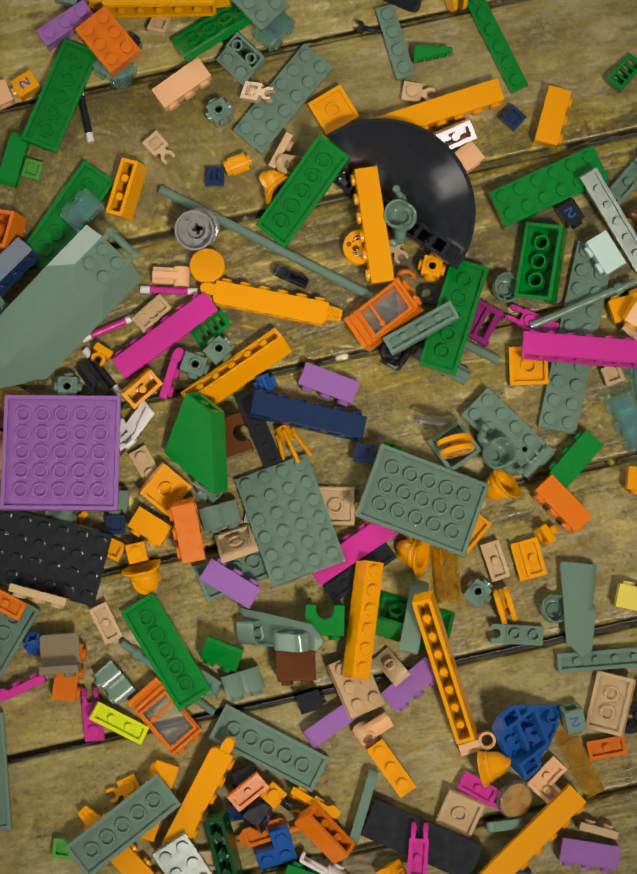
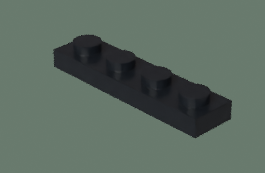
M252 390L235 399L266 469L282 462L283 459L266 421L248 417L253 394Z
M385 542L362 560L384 563L383 567H385L397 557ZM356 564L324 587L334 603L353 590Z

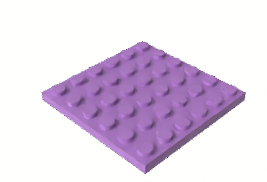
M5 395L0 510L118 511L121 396Z

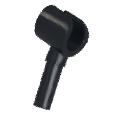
M361 20L356 21L357 25L363 26L361 29L354 28L358 34H363L364 32L381 33V29L365 26Z
M286 796L280 805L289 811L295 801Z

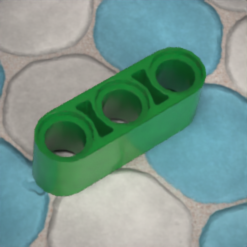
M11 132L0 167V184L12 188L18 187L25 158H27L30 144L21 141V133Z

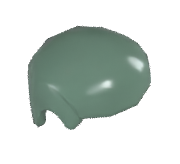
M511 272L501 273L492 284L493 295L503 303L513 302L516 299L514 293L517 279Z
M549 594L542 600L540 613L547 622L557 624L564 621L563 598L561 595Z

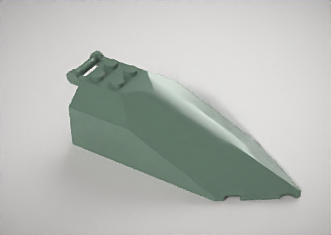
M86 225L1 313L0 389L25 384L34 380L47 379L143 279L130 264L141 252L138 249L135 250L116 232L117 229L113 225L103 236ZM109 237L130 255L127 259L106 241Z

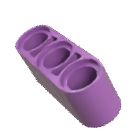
M341 704L302 733L311 746L315 748L357 717L349 720L345 708Z

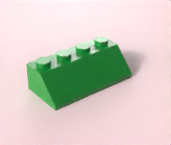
M526 222L514 293L515 298L535 303L556 305L568 230L564 226Z
M381 591L375 635L400 642L407 605L406 598ZM439 609L449 639L455 613ZM421 635L419 648L426 650V646Z

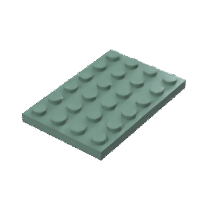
M381 443L355 517L460 557H465L490 484Z
M307 454L299 456V464L293 458L235 480L273 588L346 561Z

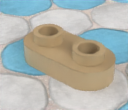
M282 154L276 163L277 170L291 175L301 161L302 156Z

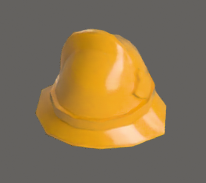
M269 170L259 175V180L265 191L267 204L270 205L289 178L287 174L281 173L278 170Z
M494 469L490 476L484 480L485 483L490 484L485 496L486 499L500 500L508 499L509 497H520L521 490L511 474H506L501 469Z
M407 537L397 543V557L404 564L412 568L417 577H420L428 564L430 545Z
M161 559L149 560L128 566L122 570L121 575L129 577L138 593L142 595L155 593L161 580L158 569Z
M478 751V771L484 787H487L507 771V768L511 765V758L500 752Z

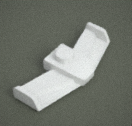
M146 400L139 405L127 422L121 418L120 450L129 449L134 445L138 435L154 416L155 412Z
M304 850L299 858L300 863L320 874H347L344 871V866L338 863L334 865L329 863L328 867L306 856V851Z

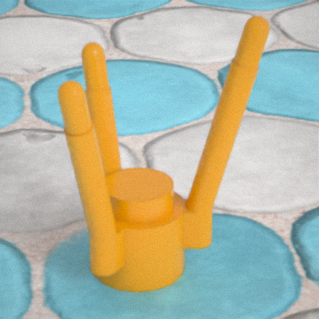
M282 425L275 429L277 433L275 438L283 459L282 462H285L282 442H287L297 464L300 463L291 442L293 436L305 452L312 457L313 454L298 436L294 427Z

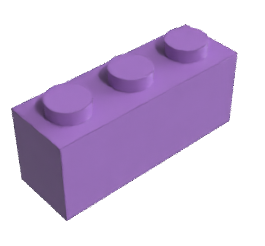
M81 0L37 29L36 32L50 52L62 44L64 38L70 39L76 35L75 28L91 17L93 12L86 2Z
M306 362L298 385L305 392L312 393V391L319 393V397L326 400L330 398L336 399L337 404L347 407L348 404L352 406L360 382Z
M218 557L216 560L211 558L200 579L250 609L262 590L259 588L260 583L252 578L249 581L242 577L244 573L236 568H233V570L225 567L227 563H222Z
M426 656L407 670L411 675L395 687L391 683L380 692L395 712L398 709L400 712L409 705L408 701L411 698L417 699L424 693L422 689L427 685L432 687L437 683L431 662Z
M561 836L557 859L562 861V865L573 866L575 863L581 864V868L592 870L593 867H600V871L612 873V870H618L621 847L617 844Z

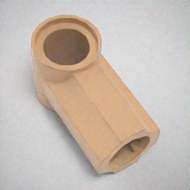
M153 267L152 283L172 285L174 287H189L190 267Z
M383 712L367 723H357L353 727L352 733L363 747H370L375 743L377 736L393 727V723L386 712Z
M489 730L477 733L475 741L458 744L461 756L484 749H491L496 743L494 733ZM487 734L492 736L493 739L488 745L483 744L481 741L482 737Z

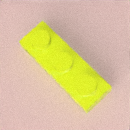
M99 701L96 702L88 718L139 745L142 744L149 729L148 726Z

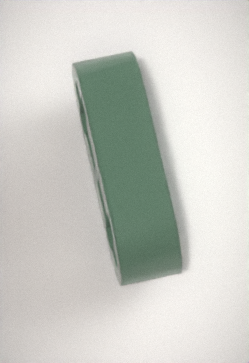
M523 817L486 822L487 832L523 828Z

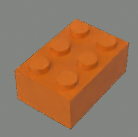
M105 5L75 28L78 37L112 78L116 77L142 56L141 49Z
M552 474L532 491L534 494L532 498L539 505L542 504L547 508L546 512L552 519L557 518L561 522L559 526L566 533H576L593 517Z
M195 497L172 501L168 513L170 522L174 521L175 524L172 532L174 540H178V544H176L178 559H182L183 564L205 560L206 549Z

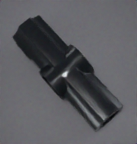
M90 362L84 364L76 371L94 396H115ZM98 385L105 386L103 394H96V387Z

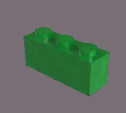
M587 430L583 433L579 431L572 439L575 443L571 447L567 445L560 453L562 458L558 462L554 460L548 467L550 472L547 475L550 476L552 474L566 489L604 446Z

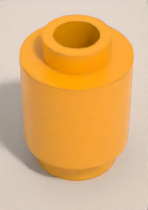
M244 152L229 157L223 162L228 176H235L249 171V166L252 165L249 155H244Z

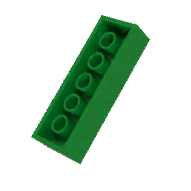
M590 146L489 192L488 199L503 231L553 209L571 198L574 199L588 193L579 177L594 167H597L607 184L609 178L594 146Z

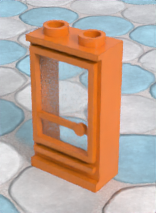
M396 277L392 283L350 316L344 318V321L363 349L371 352L384 342L383 338L400 329L424 311L421 306V299L416 294L413 295L410 291L412 287L406 279L402 280Z
M158 676L127 702L172 756L175 753L180 755L187 749L186 744L190 740L194 743L202 736L200 731L203 728L186 708L181 712L177 710Z

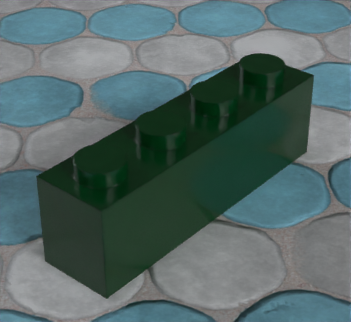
M228 809L209 812L204 819L217 874H244Z

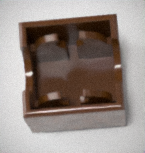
M241 413L225 417L226 461L254 452L250 439L245 441L235 439V431L246 425Z
M315 650L305 652L276 651L277 681L281 682L282 686L293 685V681H301V685L313 684V680H316Z

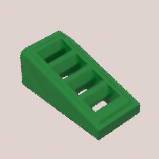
M415 45L414 63L452 56L453 48Z
M631 53L624 58L605 81L619 94L637 74V68L635 69L627 62L630 59L637 65V58ZM624 65L632 71L631 74L623 68ZM622 71L626 76H628V78H624L618 72ZM615 75L623 81V84H621L614 78Z
M220 309L190 333L200 347L203 348L213 336L218 337L232 327V324ZM218 317L225 324L224 326H221L216 320ZM214 322L218 330L215 331L210 323ZM206 326H207L208 329L211 331V333H212L211 336H209V335L207 334V332L205 331L204 328H205ZM199 331L203 333V335L206 337V340H202V338L198 334Z

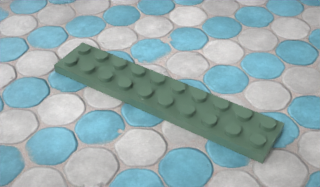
M578 241L576 245L563 308L607 290L610 274L604 277L596 271L594 267L596 263L584 251V248H586L584 242ZM604 299L561 317L558 334L575 333L577 336L588 334L597 336ZM551 362L548 375L549 384L546 385L538 427L576 435L590 365Z

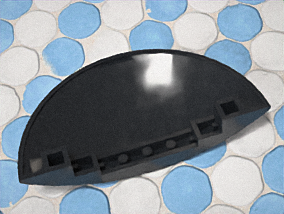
M388 118L360 120L341 126L328 133L326 137L351 156V159L333 184L353 199V194L356 193L355 186H351L350 175H353V170L377 166L384 211L388 203L396 200V194L392 191L394 185H399L400 191L407 198V202L414 206L417 211V221L406 232V238L457 270L471 244L475 227L476 208L469 176L463 164L450 147L436 135L420 126Z

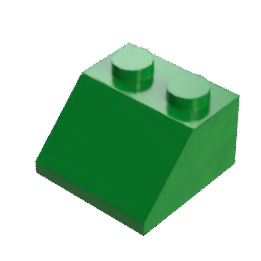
M207 636L200 658L204 659V664L214 667V664L222 666V671L232 674V671H237L245 649Z

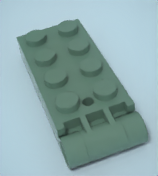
M489 388L461 415V418L477 433L481 431L483 424H488L490 429L487 434L492 439L498 437L510 439L517 450L516 459L512 465L516 468L522 467L524 469L522 476L528 481L555 454L546 442ZM523 447H525V448L527 449L526 452H523V451H522V448H523Z

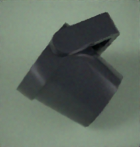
M383 342L379 348L380 357L383 359L381 363L395 371H400L409 359L413 345L406 348L405 351L403 350L392 356L385 342Z

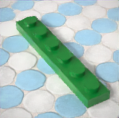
M468 0L467 9L510 94L512 95L528 87L529 84L486 0Z

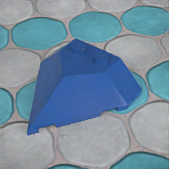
M510 705L497 715L491 728L502 754L511 758L510 766L523 780H527L540 769L542 765L540 760L543 753L548 751L559 726V722H557L561 714L559 707L564 705Z

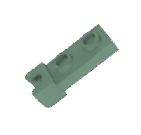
M494 623L489 625L490 628L498 631L497 637L489 638V643L543 646L544 627Z

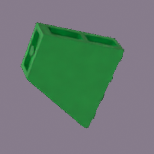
M201 392L186 393L164 453L170 457L171 461L181 466L183 471L194 477L195 481L206 487L208 492L213 494L226 492L228 485L225 413Z

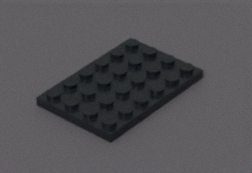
M0 510V583L8 585L10 583L94 607L113 533L30 511Z

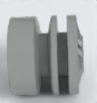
M201 207L183 213L175 224L177 241L189 250H200L211 245L217 239L220 232V223L217 216L211 210ZM196 226H202L203 229L201 231L199 229L196 230Z

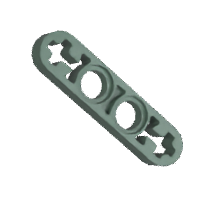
M369 768L349 835L356 844L359 842L379 773L378 770Z

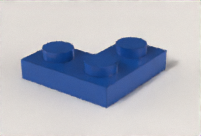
M287 824L268 829L273 845L255 850L260 870L298 859Z

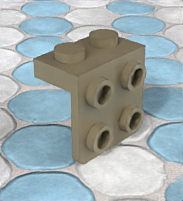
M77 633L42 635L40 637L41 667H39V675H44V678L48 679L56 678V674H64V677H75L76 673L81 672L79 635Z

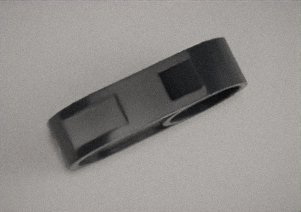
M277 264L272 271V274L304 289H306L310 281L307 277Z
M425 285L420 288L418 297L423 304L437 305L443 286ZM430 290L433 296L431 299L425 300L422 297V292Z

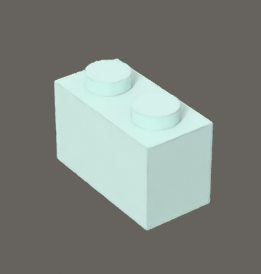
M606 230L587 241L584 245L586 247L584 248L586 255L594 260L596 271L604 277L626 264L625 259Z

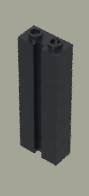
M376 797L374 801H370L367 811L369 815L364 821L361 836L408 856L411 823L416 822L417 825L415 838H423L422 827L424 823H428V865L449 874L473 873L484 847L482 843Z

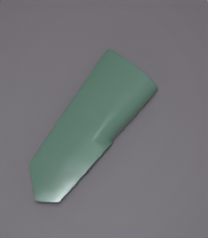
M560 562L566 643L583 657L592 651L596 613L593 603L597 565Z
M240 608L243 619L237 621V638L240 644L274 647V650L305 652L308 650L318 651L325 642L313 624Z

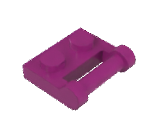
M479 299L468 338L487 347L499 320L503 319L505 313ZM487 314H493L483 336L480 337L477 333Z

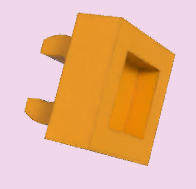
M97 342L93 347L95 353L92 354L91 361H94L96 357L102 358V361L99 363V366L102 367L106 360L108 362L112 360L114 353Z
M544 524L533 532L541 545L545 547L556 540L553 534L559 530L555 524L551 527Z

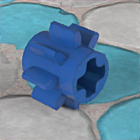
M269 373L255 377L256 383L253 384L255 391L259 389L267 390L269 393L275 391L274 385H277L274 376L270 377Z
M32 632L25 637L26 642L23 643V646L28 655H40V637L43 633Z

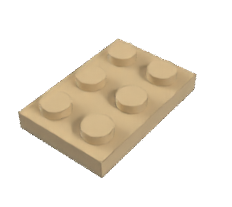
M10 583L8 591L13 592L12 596L26 599L29 596L32 597L31 601L40 604H45V601L51 602L50 606L58 609H63L64 606L70 605L69 598L59 597Z
M344 659L326 666L349 720L385 705L371 671L369 680L342 677Z
M597 671L586 719L587 728L623 737L636 680Z

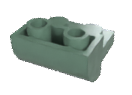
M237 31L226 44V48L216 61L244 86L245 81H249L263 67L267 57Z

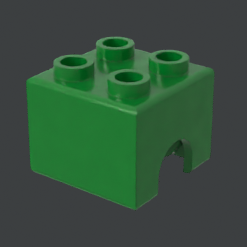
M306 604L305 623L313 624L321 636H328V640H340V636H344V605H334L332 616L328 619H322L317 615L316 604Z

